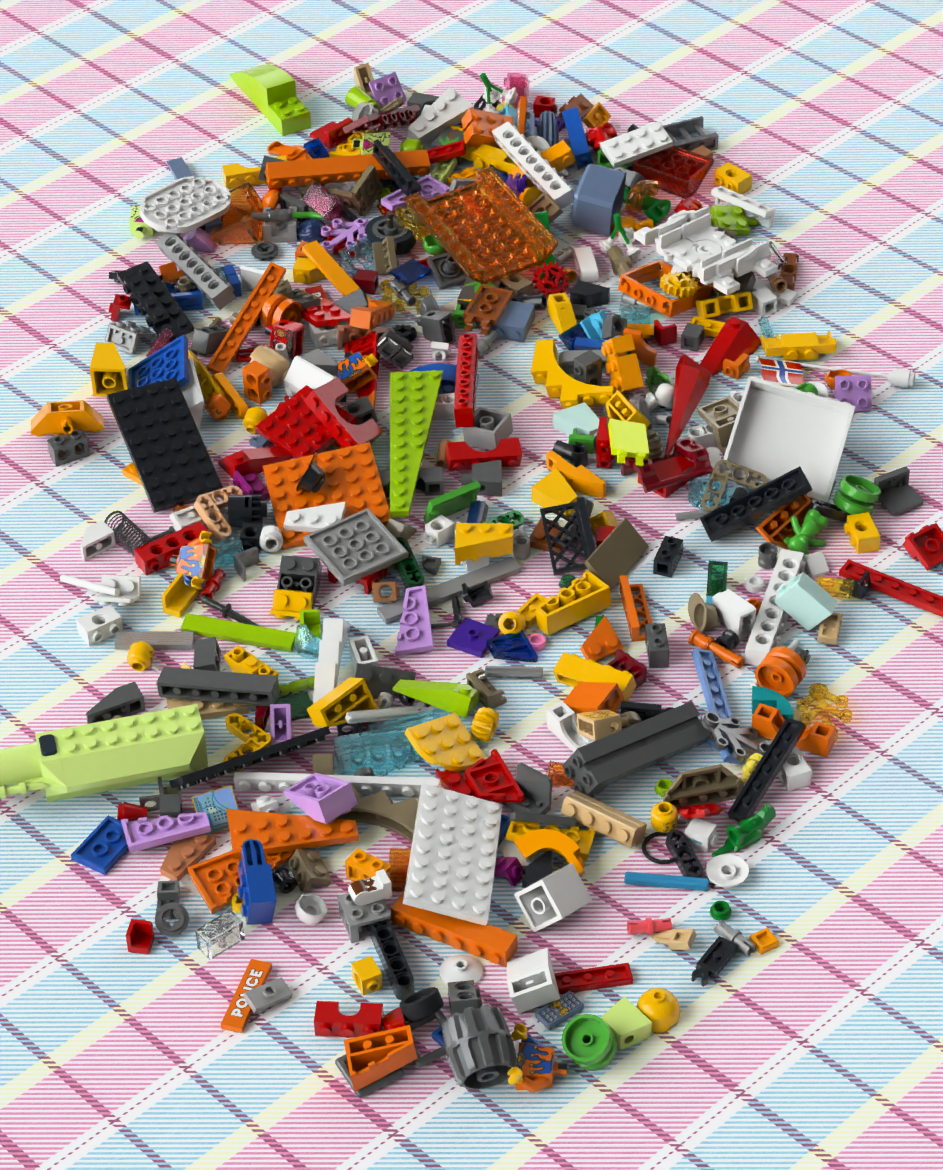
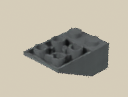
M282 555L277 589L312 592V609H314L322 572L320 558Z

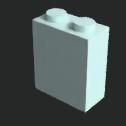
M804 572L798 576L794 575L786 585L782 584L777 589V596L774 600L780 608L807 631L829 617L838 603L834 597Z

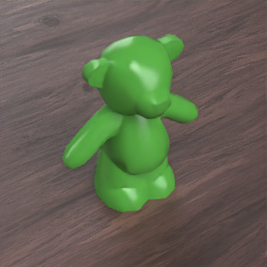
M810 509L805 515L801 526L796 516L791 517V524L796 535L784 539V543L788 545L789 550L802 552L805 557L809 555L807 552L809 545L819 547L826 545V541L823 539L813 538L828 525V520L819 511Z

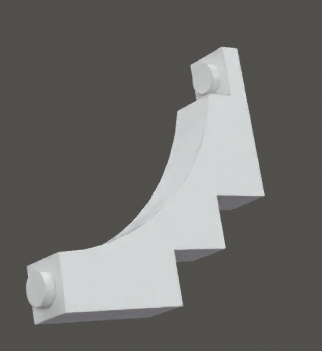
M324 618L323 637L319 642L318 662H315L313 704L337 687L341 657L347 641V632H350V623L344 619Z

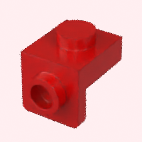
M115 294L114 302L110 303L108 312L112 313V321H118L120 308L130 310L132 301L129 296Z

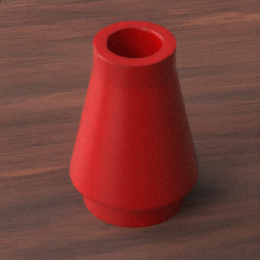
M123 802V804L118 803V820L128 819L129 821L138 820V818L147 817V807Z

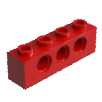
M197 522L135 548V562L146 576L171 566V556L179 555L182 546H187L188 543L199 538L202 531H208V529L201 522Z

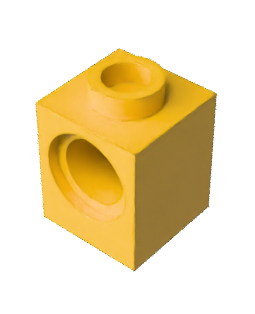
M372 956L351 963L352 978L362 995L383 988L382 973Z

